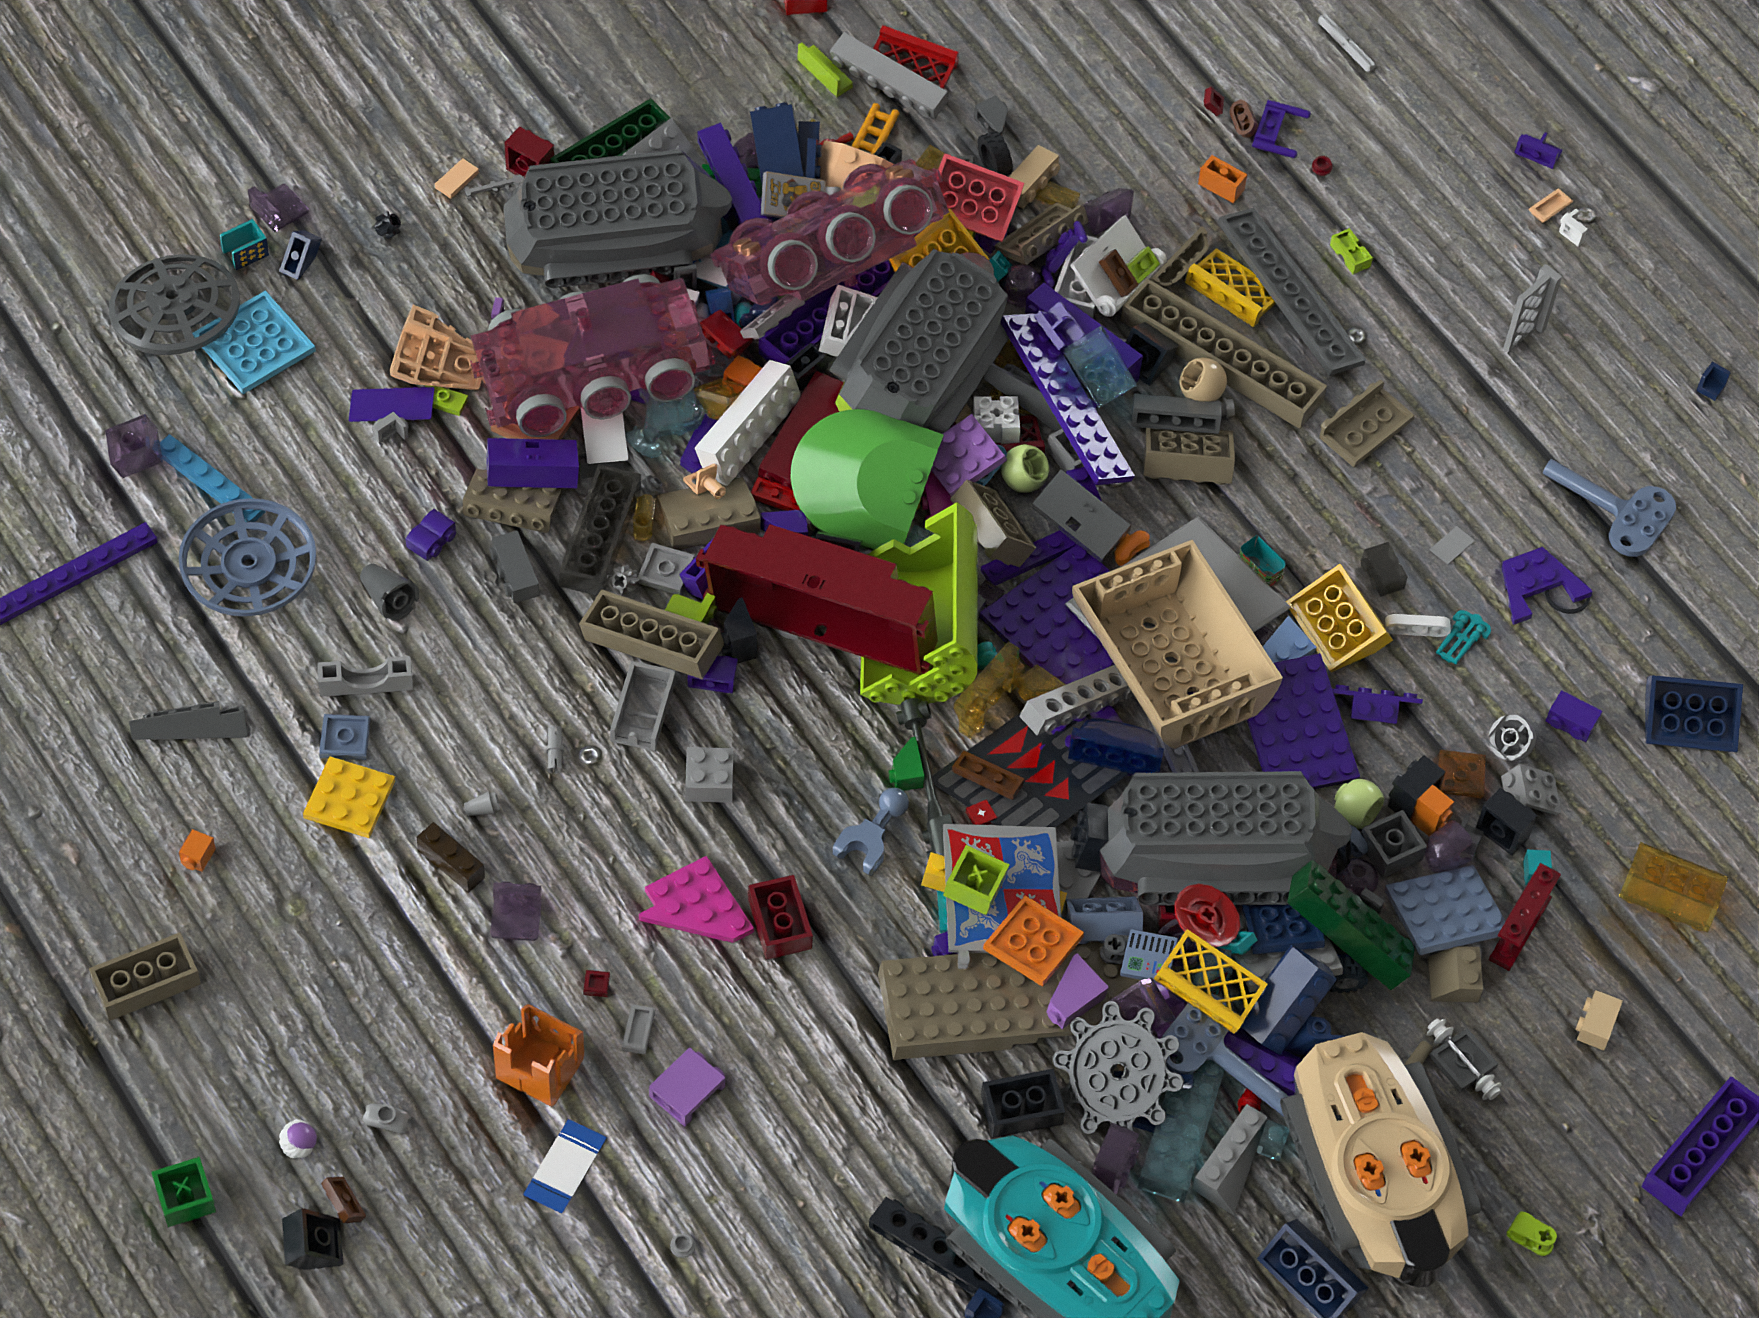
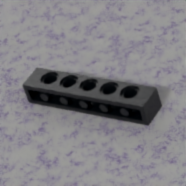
M885 1197L869 1218L868 1228L973 1296L979 1288L998 1300L1002 1296L988 1281L977 1279L976 1276L979 1273L967 1264L965 1267H959L955 1264L957 1261L964 1260L948 1246L946 1242L948 1236L944 1230L938 1226H931L925 1222V1219L920 1214L911 1213L898 1200H891ZM895 1221H902L905 1225L897 1227L893 1223ZM921 1234L926 1238L924 1240H917L914 1236ZM941 1247L944 1248L946 1252L943 1254H939L935 1251V1249Z

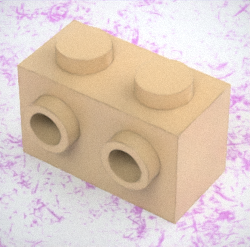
M1595 990L1593 997H1587L1583 1011L1587 1012L1585 1018L1580 1016L1575 1030L1580 1031L1577 1040L1604 1050L1623 1000Z

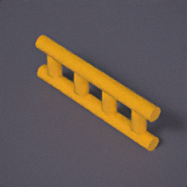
M873 103L851 147L861 148L870 151V154H874L882 143L887 140L900 112L893 109L891 114L879 111L880 105L878 103ZM874 119L885 121L884 128L880 129L871 126ZM867 133L879 137L876 144L864 141Z

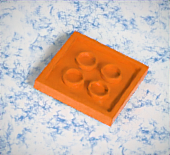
M1024 896L984 943L983 950L1043 987L1082 940L1084 932L1029 897Z

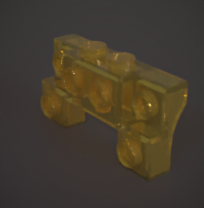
M1009 641L954 702L953 709L959 719L958 731L969 739L983 729L985 713L998 702L1004 691L1006 690L1011 693L1016 686L1020 687L1026 678L1024 675L1025 665L1019 659L1020 648Z

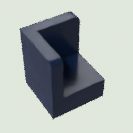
M1712 362L1701 376L1696 391L1716 401L1725 389L1731 372Z
M979 1288L966 1306L964 1317L1000 1318L1004 1311V1303Z

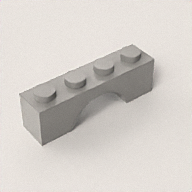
M411 656L389 657L381 665L369 669L351 668L341 661L317 663L320 697L413 690Z

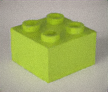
M966 845L946 883L943 896L987 916L1006 878L1009 864Z

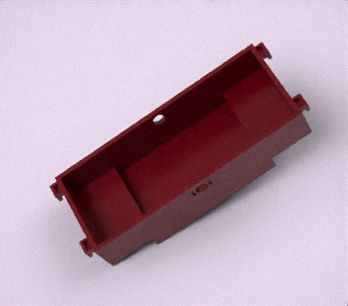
M769 524L763 537L755 533L740 531L733 526L720 525L705 555L704 550L700 549L696 557L697 566L705 568L708 583L703 600L707 593L714 595L718 611L729 614L738 598L743 597L753 622L914 674L922 675L933 669V665L924 660V656L931 653L938 642L933 591L924 586L918 587L898 579L897 564L771 524ZM821 625L826 626L827 630L824 635H815L817 627Z

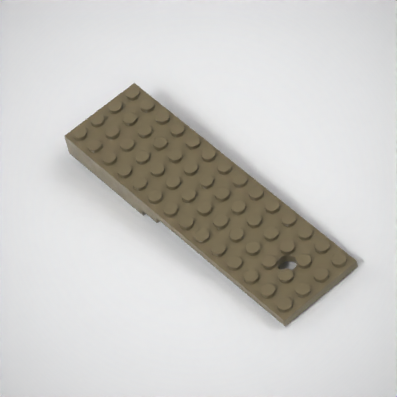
M1183 934L1169 936L1178 938L1179 941ZM1187 937L1183 943L1185 954L1198 952L1195 942ZM1100 942L1077 944L1043 987L990 953H969L970 962L967 969L958 968V954L885 960L881 961L878 972L893 1060L1012 1049V1046L1015 1044L1037 1043L1038 1038L1074 1035L1070 1030V1024L1064 1029H1061L1058 1024H1054L1048 1017L1047 1009L1073 955L1076 953L1109 987L1105 999L1080 1016L1090 1025L1095 1026L1102 1021V1008L1108 1001H1114L1119 1005L1121 1016L1127 1021L1133 1020L1143 1008L1153 1010L1149 981L1123 977L1120 975L1122 965L1108 964L1102 961L1099 953L1104 943ZM1180 949L1176 955H1181ZM1204 954L1205 968L1215 966L1212 954ZM1199 955L1186 957L1189 970L1201 968ZM1182 958L1173 961L1172 970L1176 973L1185 971ZM1216 970L1206 971L1209 983L1217 978ZM1202 972L1190 974L1192 984L1195 986L1205 985ZM1154 1021V1023H1153V1025H1152V1028H1153V1027H1156L1155 1021Z

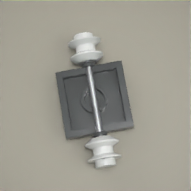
M1436 1019L1430 1023L1427 1035H1434L1436 1037L1434 1043H1443V1045L1432 1051L1429 1057L1456 1089L1461 1093L1477 1082L1475 1091H1483V1100L1487 1098L1492 1100L1497 1097L1501 1092L1499 1088L1502 1084H1495L1493 1082L1495 1076L1487 1074L1495 1070L1498 1063L1467 1028L1452 1038L1453 1027H1445L1446 1019Z

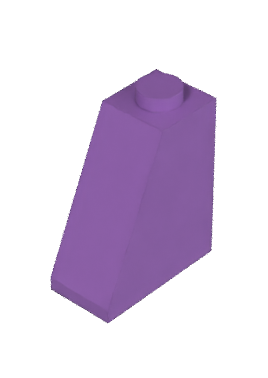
M1078 953L1073 955L1047 1009L1049 1019L1054 1024H1058L1061 1029H1064L1073 1019L1082 1016L1104 1000L1109 988Z

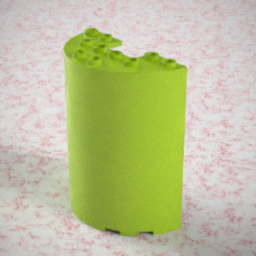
M957 502L925 520V528L935 534L912 547L892 539L867 554L897 564L898 579L918 587L924 586L933 591L938 637L934 650L924 656V660L932 664L933 669L922 675L861 656L860 695L869 698L872 702L901 705L903 701L911 698H919L922 701H927L928 704L945 702L948 698L964 692L976 678L978 669V528L973 521V515Z

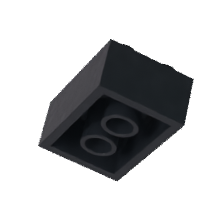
M1054 1069L982 1082L981 1098L992 1138L1063 1125L1066 1111Z

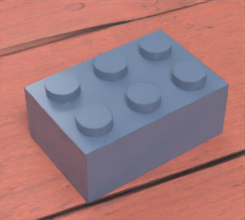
M1136 896L1066 899L1065 920L1084 932V937L1078 944H1087L1089 941L1104 943L1106 937L1111 934L1129 936L1131 929L1143 931V911Z

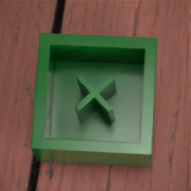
M200 1157L151 1172L167 1227L216 1212Z

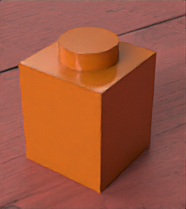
M192 829L179 850L183 866L190 870L196 869L203 872L216 850L214 838Z

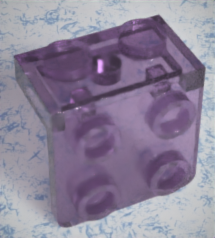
M508 881L494 882L491 937L526 941L537 940L542 907V886L533 883L513 884Z

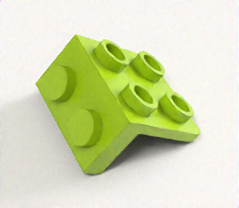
M709 593L706 594L702 603L679 594H674L667 604L665 611L708 624L711 618L715 617L718 606L715 605V596Z

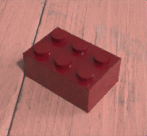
M790 875L748 885V901L766 960L811 950L813 935L795 876Z

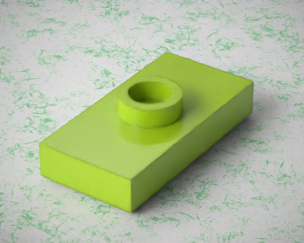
M425 386L434 387L432 408L457 416L461 415L468 401V395L443 387Z

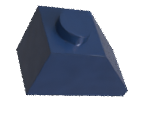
M305 230L293 231L279 272L299 280L316 258L322 238Z

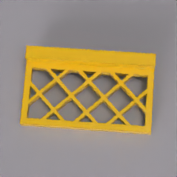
M1217 248L1197 265L1194 263L1189 267L1185 280L1186 284L1252 327L1257 325L1260 317L1276 304L1272 297L1265 296L1264 292H1267V290L1253 271ZM1217 257L1224 263H1214L1213 259ZM1204 269H1211L1212 274ZM1216 269H1225L1226 274H1216ZM1230 270H1237L1241 274H1231ZM1221 280H1228L1229 285L1225 284ZM1233 280L1243 281V285H1234ZM1247 281H1254L1258 286L1248 285ZM1238 291H1245L1246 296L1242 295ZM1250 292H1260V296H1251ZM1255 302L1262 303L1263 307L1259 306Z
M1188 929L1184 932L1153 978L1233 1034L1239 1030L1248 1013L1268 985ZM1187 937L1196 943L1198 952L1185 954L1183 943ZM1180 949L1181 955H1176ZM1211 953L1216 956L1218 965L1205 968L1203 955ZM1199 955L1201 968L1189 970L1186 957ZM1182 958L1185 971L1176 973L1168 967L1172 960ZM1232 967L1235 969L1238 979L1225 981L1223 968ZM1219 969L1221 982L1209 984L1206 971ZM1202 972L1205 985L1195 986L1191 983L1190 974ZM1253 981L1260 987L1255 994L1246 995L1243 982ZM1239 983L1242 996L1229 998L1227 985ZM1223 986L1225 999H1214L1211 996L1210 988ZM1252 998L1248 1004L1247 999ZM1243 1000L1245 1010L1241 1016L1232 1011L1231 1001Z

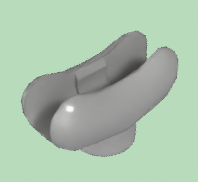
M375 1103L366 1106V1112L362 1118L364 1124L396 1133L407 1132L408 1119L411 1120L410 1114L389 1104Z

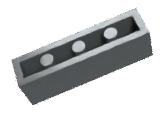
M1134 394L1132 427L1219 434L1222 416L1221 401L1203 402L1189 398Z

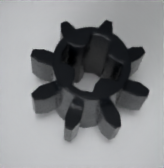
M386 211L375 217L377 221L375 223V230L378 235L386 236L387 239H390L400 233L398 228L401 227V221L396 214H390L389 211Z

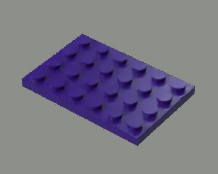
M1321 653L1274 662V665L1283 677L1282 682L1269 703L1256 716L1247 719L1262 771H1302L1313 789L1339 785L1359 779L1360 774Z

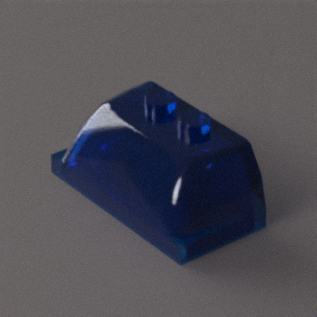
M1091 718L1085 721L1080 729L1073 727L1068 759L1130 774L1160 773L1164 748L1159 747L1158 738L1151 730L1118 721Z

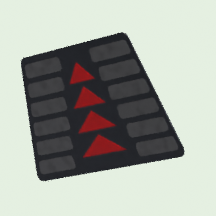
M1019 713L967 751L1024 778V785L1014 800L953 773L952 766L958 758L935 773L932 778L936 787L967 807L987 799L997 816L996 819L990 821L994 825L1057 827L1082 809L1087 802L1090 803L1128 774V770L1090 713L1086 715L1083 721H1071L1063 731H1056L1054 734L1044 732L1040 735H1036L1019 717L1021 714ZM1094 725L1098 728L1099 732L1095 738H1088L1085 735V728L1087 726ZM1068 735H1076L1079 739L1078 746L1075 748L1067 747L1065 745V738ZM1105 742L1110 745L1111 750L1107 755H1101L1097 752V745L1099 743Z

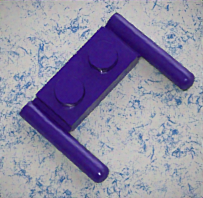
M1267 100L1252 147L1296 158L1298 154L1296 150L1278 146L1275 143L1285 113L1308 119L1311 116V112Z
M1080 221L1074 222V229L1070 228L1067 233L1064 232L1060 236L1057 247L1054 250L1051 249L1046 256V265L1041 267V273L1049 287L1055 285L1051 272L1055 273L1079 240L1081 243L1088 241Z

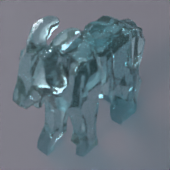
M695 376L693 388L682 397L681 401L675 400L663 403L653 399L646 386L638 388L640 398L645 401L647 408L644 430L634 426L632 431L625 434L626 440L636 451L649 458L658 457L662 454L661 450H654L660 446L659 442L655 443L658 438L663 435L673 434L680 436L686 432L694 431L701 425L705 414L708 412V408L697 403L700 395L699 377Z

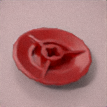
M1199 883L1189 885L1178 893L1174 903L1175 916L1184 932L1188 929L1214 948L1227 946L1237 937L1240 929L1239 914L1234 903L1222 891L1213 886Z

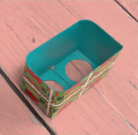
M1256 535L1241 546L1239 557L1271 587L1283 578L1285 561L1259 536L1256 541ZM1254 556L1258 558L1260 566L1257 567L1248 557ZM1264 571H1270V572H1272L1274 575H1272V576H1267V575H1265L1263 572H1264Z

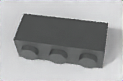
M518 531L492 537V547L489 548L492 560H497L498 565H496L499 578H504L505 580L503 586L506 595L511 596L513 603L540 596L538 580Z

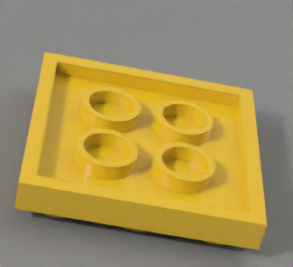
M329 756L303 812V818L370 838L395 783V776Z

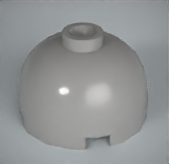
M1518 715L1500 717L1493 723L1489 731L1491 750L1495 755L1504 760L1519 761L1525 759L1536 746L1537 736L1534 727L1528 720Z

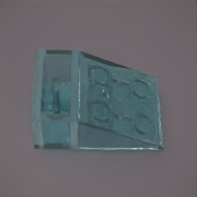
M1103 326L1098 327L1065 348L1064 354L1099 408L1137 386Z

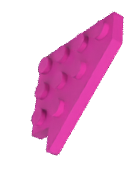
M707 856L645 886V892L654 906L639 913L640 921L731 943L754 933V927Z

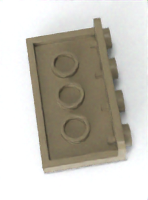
M1055 203L1003 239V242L995 244L996 252L999 250L1010 259L1027 265L1058 244V240L1064 232L1067 233L1070 228L1074 229V222L1080 221L1082 226L1087 224L1088 218L1085 207L1078 205L1071 209Z
M1382 380L1371 383L1361 395L1357 394L1350 404L1346 407L1342 406L1331 419H1325L1320 426L1319 438L1353 467L1357 466L1414 420L1415 415L1383 389L1384 382Z
M476 469L463 497V514L468 517L547 533L550 530L551 519L561 498L563 488L491 487L487 484V470Z

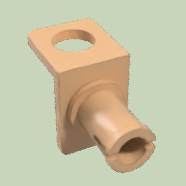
M716 464L709 465L683 478V481L697 495L708 490L715 499H720L726 493V488L716 480ZM695 478H697L696 484L692 482V480Z

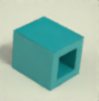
M1527 849L1523 860L1525 885L1528 884L1540 863L1552 869L1551 850Z

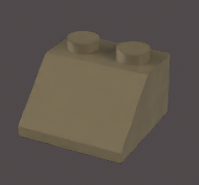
M1457 946L1428 957L1431 1001L1479 1002L1483 991L1480 947Z

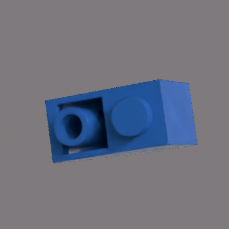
M728 288L705 291L709 314L712 315L721 309L735 322L731 291Z

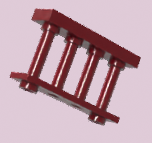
M1542 863L1538 865L1498 933V936L1501 938L1491 953L1489 961L1510 972L1553 897L1550 893L1559 880L1561 873Z

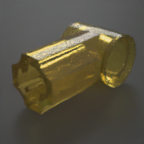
M643 494L637 498L635 515L633 516V536L639 541L649 540L653 535L657 499L650 494Z

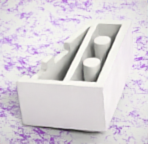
M837 285L830 299L819 351L838 357L878 297Z

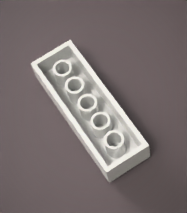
M769 360L695 447L702 468L712 464L717 465L716 480L720 484L727 486L798 402L801 393L791 366Z

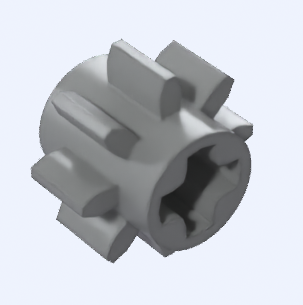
M629 565L613 569L615 574L610 577L613 589H619L621 594L636 590L634 585L640 581L637 578V570L629 569Z

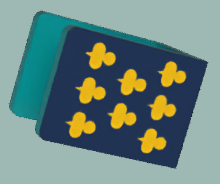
M253 219L220 234L222 251L224 254L232 251L235 270L244 268L269 256L267 238Z

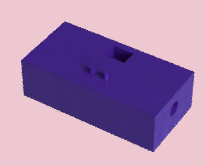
M487 438L486 466L488 486L577 488L579 472L577 440Z

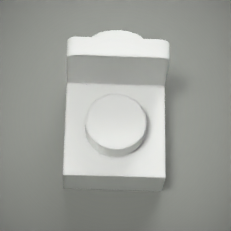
M1574 209L1571 213L1567 212L1561 218L1560 222L1562 224L1559 233L1576 246H1580L1584 242L1588 229L1577 221L1579 210Z

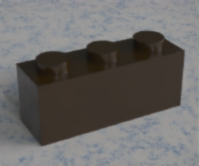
M434 822L416 837L418 851L467 893L485 879L484 864Z

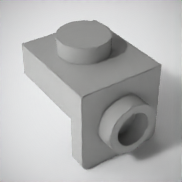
M394 412L377 420L372 425L373 437L379 444L396 432L404 440L408 438V424L403 417L399 418Z

